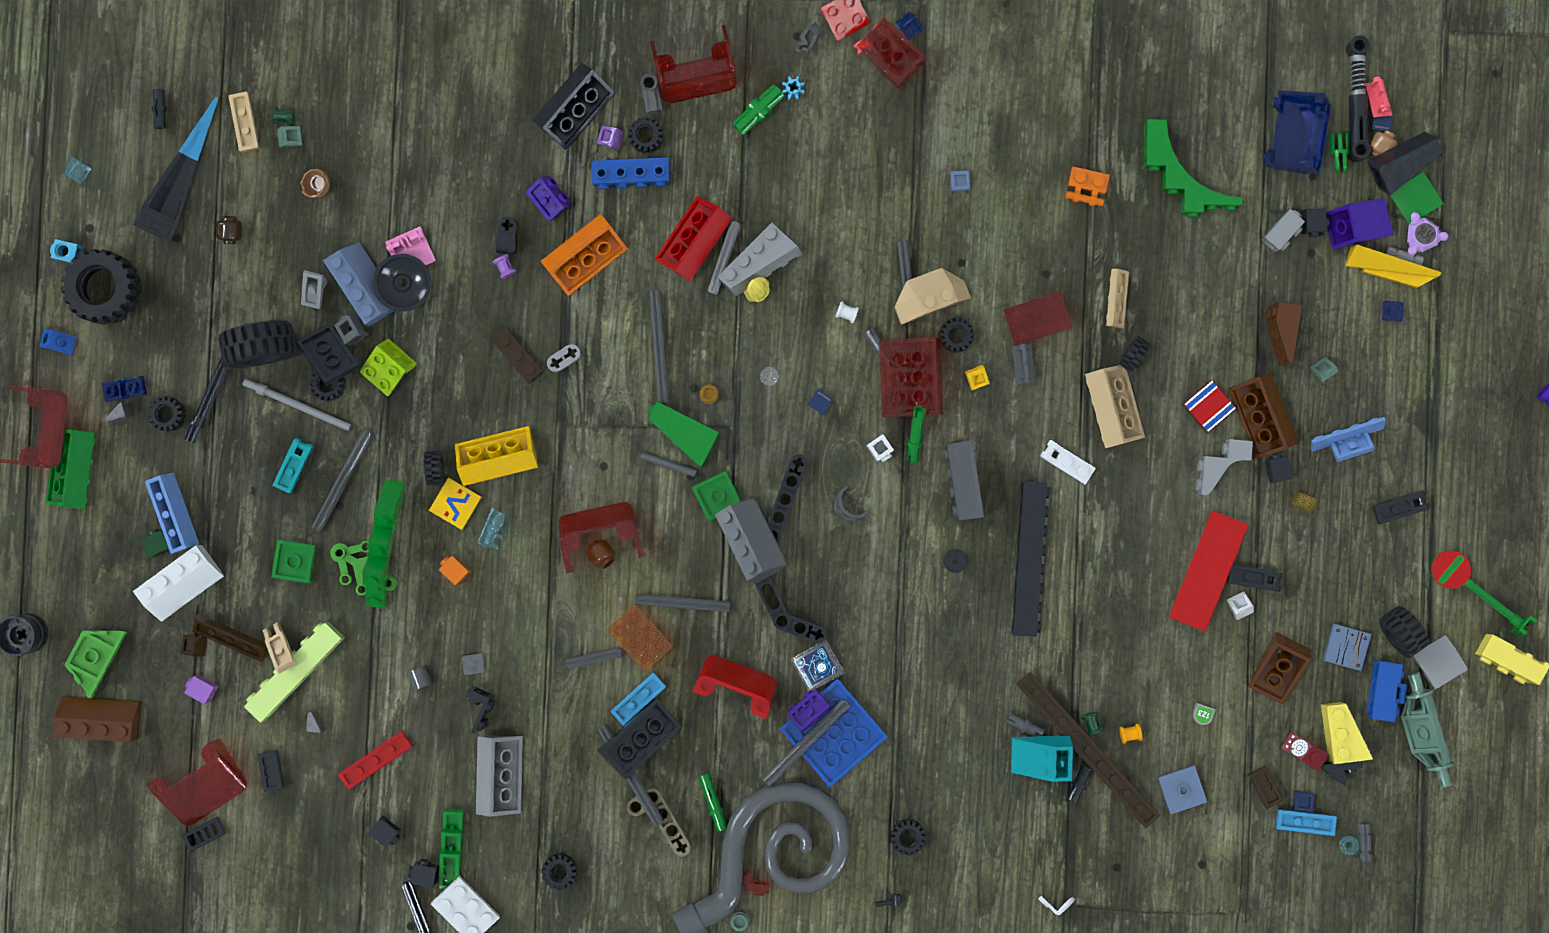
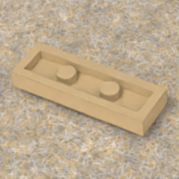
M242 92L228 95L239 151L246 152L260 149L249 93Z
M1121 269L1111 270L1106 326L1118 329L1124 328L1128 271Z

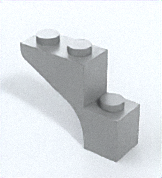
M1228 439L1222 445L1224 458L1201 457L1197 464V471L1200 472L1199 479L1196 480L1198 495L1210 494L1228 466L1236 461H1251L1253 441Z

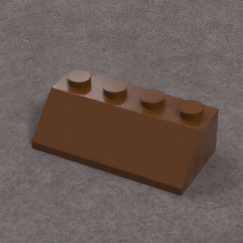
M1271 372L1228 388L1249 441H1253L1252 450L1256 459L1299 444Z
M63 696L54 717L53 737L121 742L138 740L140 701Z

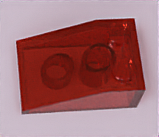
M885 18L857 45L877 69L898 89L925 62L926 56Z
M1062 291L1004 309L1014 346L1068 331L1072 328Z

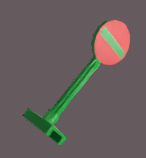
M1457 551L1442 552L1432 562L1431 573L1438 585L1449 589H1455L1462 585L1466 586L1509 620V623L1514 626L1510 633L1515 637L1526 635V625L1536 623L1537 619L1531 615L1522 618L1518 614H1514L1470 580L1471 566L1463 554Z

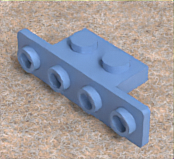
M1385 417L1373 418L1363 424H1354L1344 430H1335L1326 436H1317L1311 441L1310 449L1314 452L1330 446L1337 462L1374 451V445L1368 434L1384 429L1386 419Z

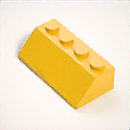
M529 426L455 444L457 471L463 486L538 468L536 451Z

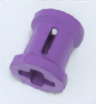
M508 254L493 261L501 273V279L516 273L508 259Z

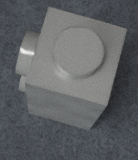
M1289 209L1266 233L1261 241L1274 252L1280 249L1282 251L1285 250L1290 244L1288 240L1292 236L1296 237L1303 229L1301 225L1305 221L1301 219L1302 215L1296 210L1292 211Z

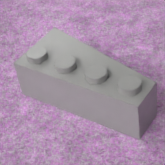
M771 223L718 278L729 291L738 296L747 290L748 284L752 279L768 277L774 270L789 264L790 260L795 257L798 258L803 254L794 242Z

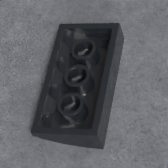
M653 698L597 751L626 780L681 728V725L657 698Z

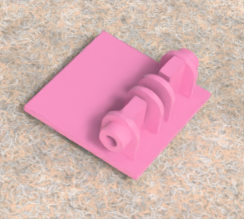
M420 226L386 241V248L391 255L409 254L420 259L425 265L436 261Z

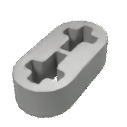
M574 344L567 345L548 358L547 366L553 372H560L578 361L581 351ZM570 348L577 350L575 358L569 356L565 359V356L569 354L568 350ZM563 358V361L559 363V368L551 367L553 359L558 361Z

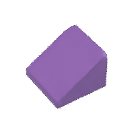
M602 125L597 144L619 150L624 132L618 128Z

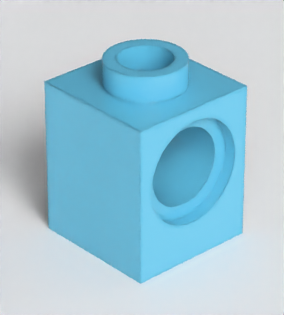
M55 239L50 248L51 258L73 264L71 260L74 257L80 258V253L83 252L84 247ZM67 247L69 250L68 254L63 256L62 252Z

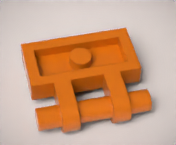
M1072 166L1067 186L1075 189L1074 192L1066 191L1065 198L1071 199L1072 202L1076 203L1078 201L1089 203V206L1093 207L1095 205L1103 206L1104 199L1097 198L1098 193H1106L1110 175ZM1081 189L1091 191V196L1080 194Z

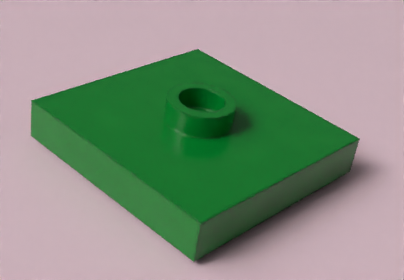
M727 471L692 487L708 522L715 519V514L726 507L741 502Z
M277 540L271 578L311 583L317 545Z

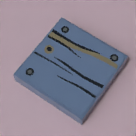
M1332 624L1323 661L1361 671L1371 634Z

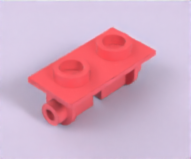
M1378 76L1373 78L1372 83H1365L1373 118L1392 116L1384 80Z

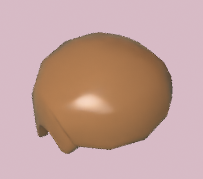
M311 169L306 172L300 182L303 188L302 193L309 198H321L327 194L330 188L329 177L324 171L319 169Z

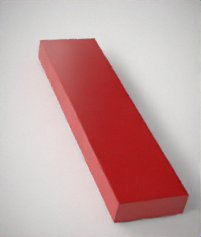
M402 730L340 772L338 776L346 788L350 790L413 747V745Z

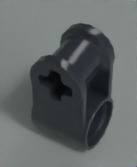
M503 217L499 221L496 253L516 255L518 226L511 217ZM508 221L513 225V227L509 228V231L503 227L507 225Z

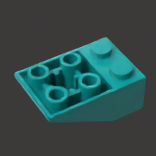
M1070 736L1012 737L1011 773L1052 782L1072 781L1073 745Z

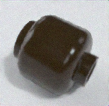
M222 216L221 220L216 222L217 238L223 240V244H235V241L242 238L241 221L237 220L235 216Z

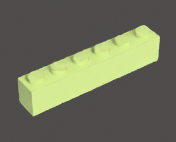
M330 622L319 623L313 630L315 633L310 638L307 636L300 643L302 647L297 652L295 650L292 651L296 662L294 666L280 674L274 670L273 673L275 675L270 680L268 678L264 680L259 686L261 689L257 693L253 692L246 699L248 703L244 707L260 723L266 721L345 638Z

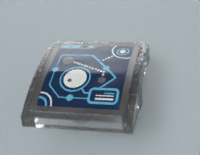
M826 639L824 642L817 643L790 659L808 692L817 689L845 672Z

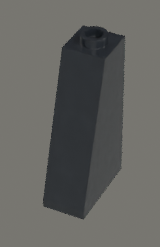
M1423 132L1368 160V166L1378 189L1392 195L1443 152L1440 139L1436 135Z

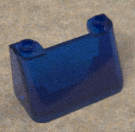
M1278 90V94L1274 97L1273 106L1278 112L1273 147L1268 152H1265L1264 164L1267 168L1318 176L1321 169L1330 117V100L1324 93Z

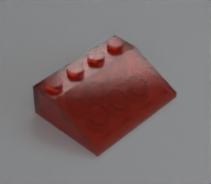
M930 337L879 341L882 418L913 417L914 407L921 406L922 411L923 408L926 409L925 416L943 415L940 339Z

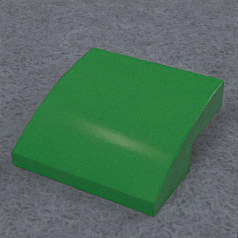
M1424 172L1407 181L1390 195L1408 224L1412 222L1411 214L1413 212H1417L1420 217H1423L1444 204Z

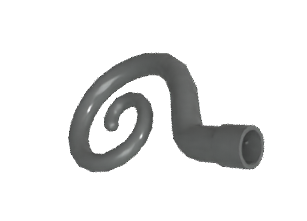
M781 782L765 786L744 798L730 817L724 835L717 891L695 904L692 902L672 913L680 933H702L706 931L707 927L723 920L733 912L742 893L744 844L749 827L758 813L770 805L782 802H799L809 805L824 816L833 836V849L825 869L816 876L803 879L788 876L781 870L777 861V850L783 837L790 834L796 835L799 838L800 851L803 854L809 853L812 849V838L808 829L797 822H784L773 829L766 841L764 850L765 868L771 880L780 888L792 893H814L828 887L837 880L847 864L851 848L850 830L847 820L837 802L820 788L801 782Z

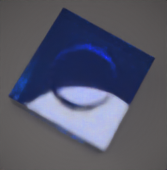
M1383 301L1382 321L1402 322L1404 302Z

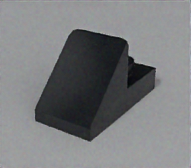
M1362 761L1340 764L1324 762L1321 766L1322 770L1342 785H1346L1344 770L1345 773L1357 772V769L1363 768Z

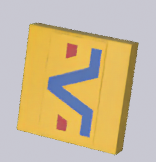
M448 478L429 511L463 530L482 497L453 479Z

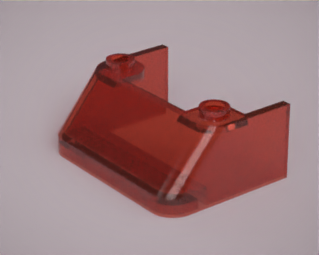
M721 25L724 41L717 42L712 46L711 57L680 64H674L673 57L668 54L657 56L654 40L650 41L660 89L665 102L676 103L730 91L736 87L737 78L725 25Z
M8 385L7 390L28 392V404L32 408L42 409L37 447H25L22 449L19 461L0 459V463L42 468L58 466L61 460L68 406L67 396L59 391Z
M627 502L571 513L559 519L560 547L566 573L573 572L569 553L579 548L580 541L578 535L616 527L617 534L621 539H634L638 558L644 556L634 508Z

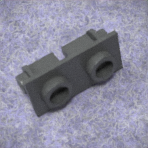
M1021 344L1019 346H1012L1016 384L1034 383L1032 345Z

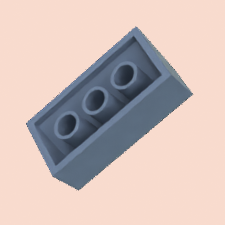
M360 242L340 249L323 260L366 326H372L395 311L382 304L376 296L373 287L376 267Z

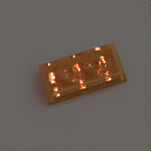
M636 604L630 607L606 629L644 672L651 668L673 647V644Z

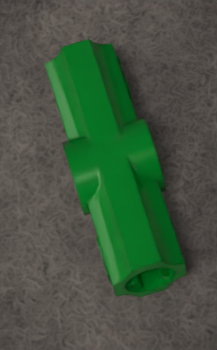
M773 84L759 98H755L746 107V111L732 125L744 136L758 122H762L770 114L771 109L785 95Z

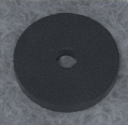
M951 550L946 553L943 562L948 571L958 573L965 568L967 559L963 552Z

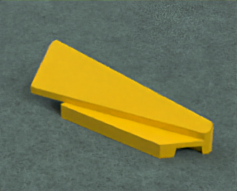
M1360 245L1350 247L1345 264L1347 267L1362 268L1361 272L1414 288H1418L1441 275L1439 271Z

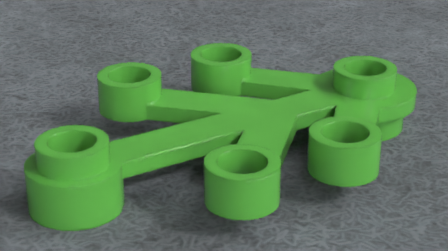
M363 541L361 544L347 547L342 543L336 544L332 547L330 555L339 564L341 572L340 583L342 585H349L352 582V576L348 573V562L354 568L357 594L365 595V592L361 593L359 588L360 586L365 587L363 585L362 571L368 556L357 559L350 554L361 551L368 552V550L363 548V545L368 543V541ZM339 549L343 551V555L341 557L337 555V551ZM389 575L388 580H391L392 585L387 587V591H392L396 589L398 581L394 576ZM344 576L349 577L348 583L343 582Z

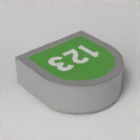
M1196 703L1193 710V719L1200 725H1207L1212 721L1216 709Z

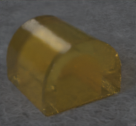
M1298 491L1295 492L1292 500V506L1309 513L1314 510L1317 504V499Z

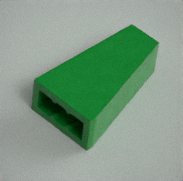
M656 402L655 405L651 404L647 412L650 415L648 419L696 464L703 467L719 432L659 402Z

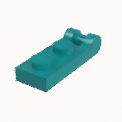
M296 437L272 486L292 494L307 459L313 451L314 445L302 442V439ZM298 449L303 450L301 456L296 454Z

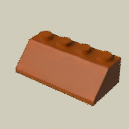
M600 214L542 259L541 263L569 296L628 250V248Z

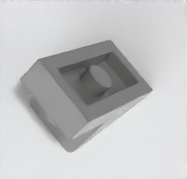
M304 270L301 305L320 309L322 306L323 289L328 283L324 275Z

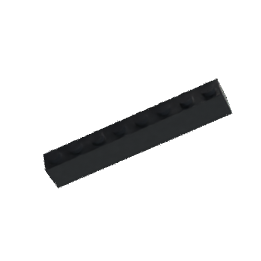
M1023 481L1021 484L1012 635L1037 637V633H1040L1041 621H1038V614L1042 612V602H1039V596L1043 594V583H1040L1041 575H1044L1045 564H1042V556L1046 554V545L1043 544V537L1047 536V525H1044L1045 518H1048L1049 507L1046 506V498L1049 499L1050 487H1047V483Z

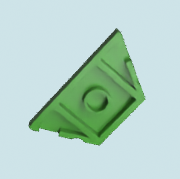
M84 630L80 634L65 666L74 675L78 685H81L85 690L88 698H93L127 634L126 631Z

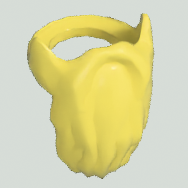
M764 277L752 279L748 284L747 290L744 291L748 301H763L770 292L769 281Z

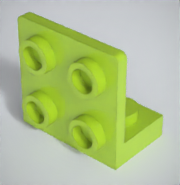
M388 338L375 347L361 368L360 373L386 396H389L403 375L412 370L417 363Z

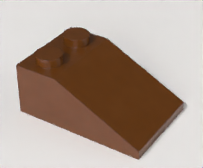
M1278 302L1266 310L1265 319L1268 320L1267 327L1280 366L1293 363L1302 311L1301 305Z
M1276 632L1267 646L1248 687L1283 704L1309 664L1311 649Z

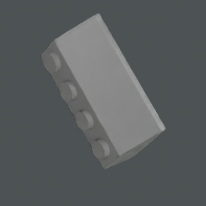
M478 736L476 814L491 817L521 813L523 736Z

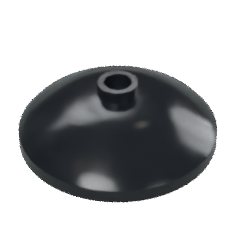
M409 254L391 255L384 259L375 270L373 277L375 294L382 304L392 310L410 311L416 309L425 302L431 291L432 281L430 272L426 265L415 256ZM400 279L406 280L405 286L399 285Z

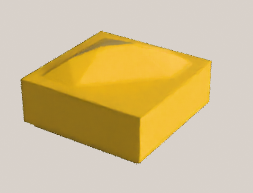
M983 365L965 371L971 390L990 384Z

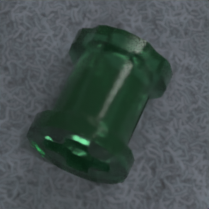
M274 107L272 111L273 124L282 122L294 125L295 109L285 110Z
M1098 711L1081 716L1088 729V736L1104 731L1097 717Z

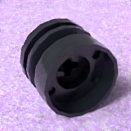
M32 613L9 616L0 622V650L7 655L21 656L41 650L47 642L48 627L45 621L38 615Z

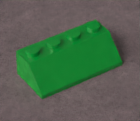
M55 428L45 504L85 509V504L88 501L87 487L90 483L89 471L93 462L92 448L95 445L93 432Z

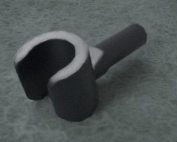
M892 894L891 900L875 902L876 907L885 905L899 906L902 903V895Z

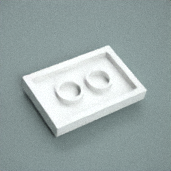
M461 876L454 880L431 902V905L459 933H484L500 918V915Z

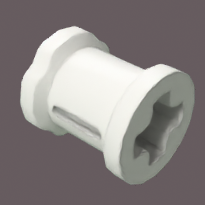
M841 301L835 317L850 320V323L853 324L859 307L853 308Z

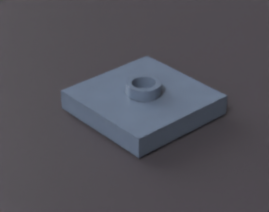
M1195 765L1157 777L1170 814L1207 802Z

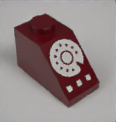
M1292 732L1288 734L1280 747L1317 771L1320 770L1329 755Z

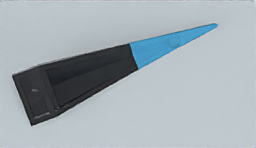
M218 97L214 98L141 206L133 223L134 226L170 242L179 224Z

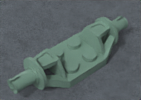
M1420 672L1409 674L1407 676L1412 692L1406 695L1407 700L1401 718L1411 753L1427 766V771H1436L1440 788L1449 787L1452 785L1448 768L1454 765V761L1450 760L1448 745L1444 741L1435 710L1437 707L1431 695L1433 689H1424ZM1420 698L1421 707L1414 709L1415 699ZM1435 753L1438 762L1434 763L1428 754Z

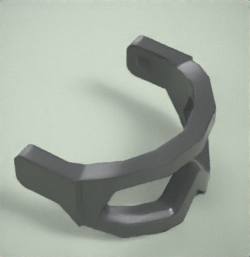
M815 20L813 24H809L799 37L801 42H798L795 46L797 53L804 56L810 54L819 33L820 22ZM809 30H811L814 33V36L808 49L802 47V49L800 50V46H806L808 44L807 40L805 39V35Z
M846 485L836 494L834 511L844 521L860 520L869 511L867 509L860 515H853L844 509L841 498L843 492L849 488Z

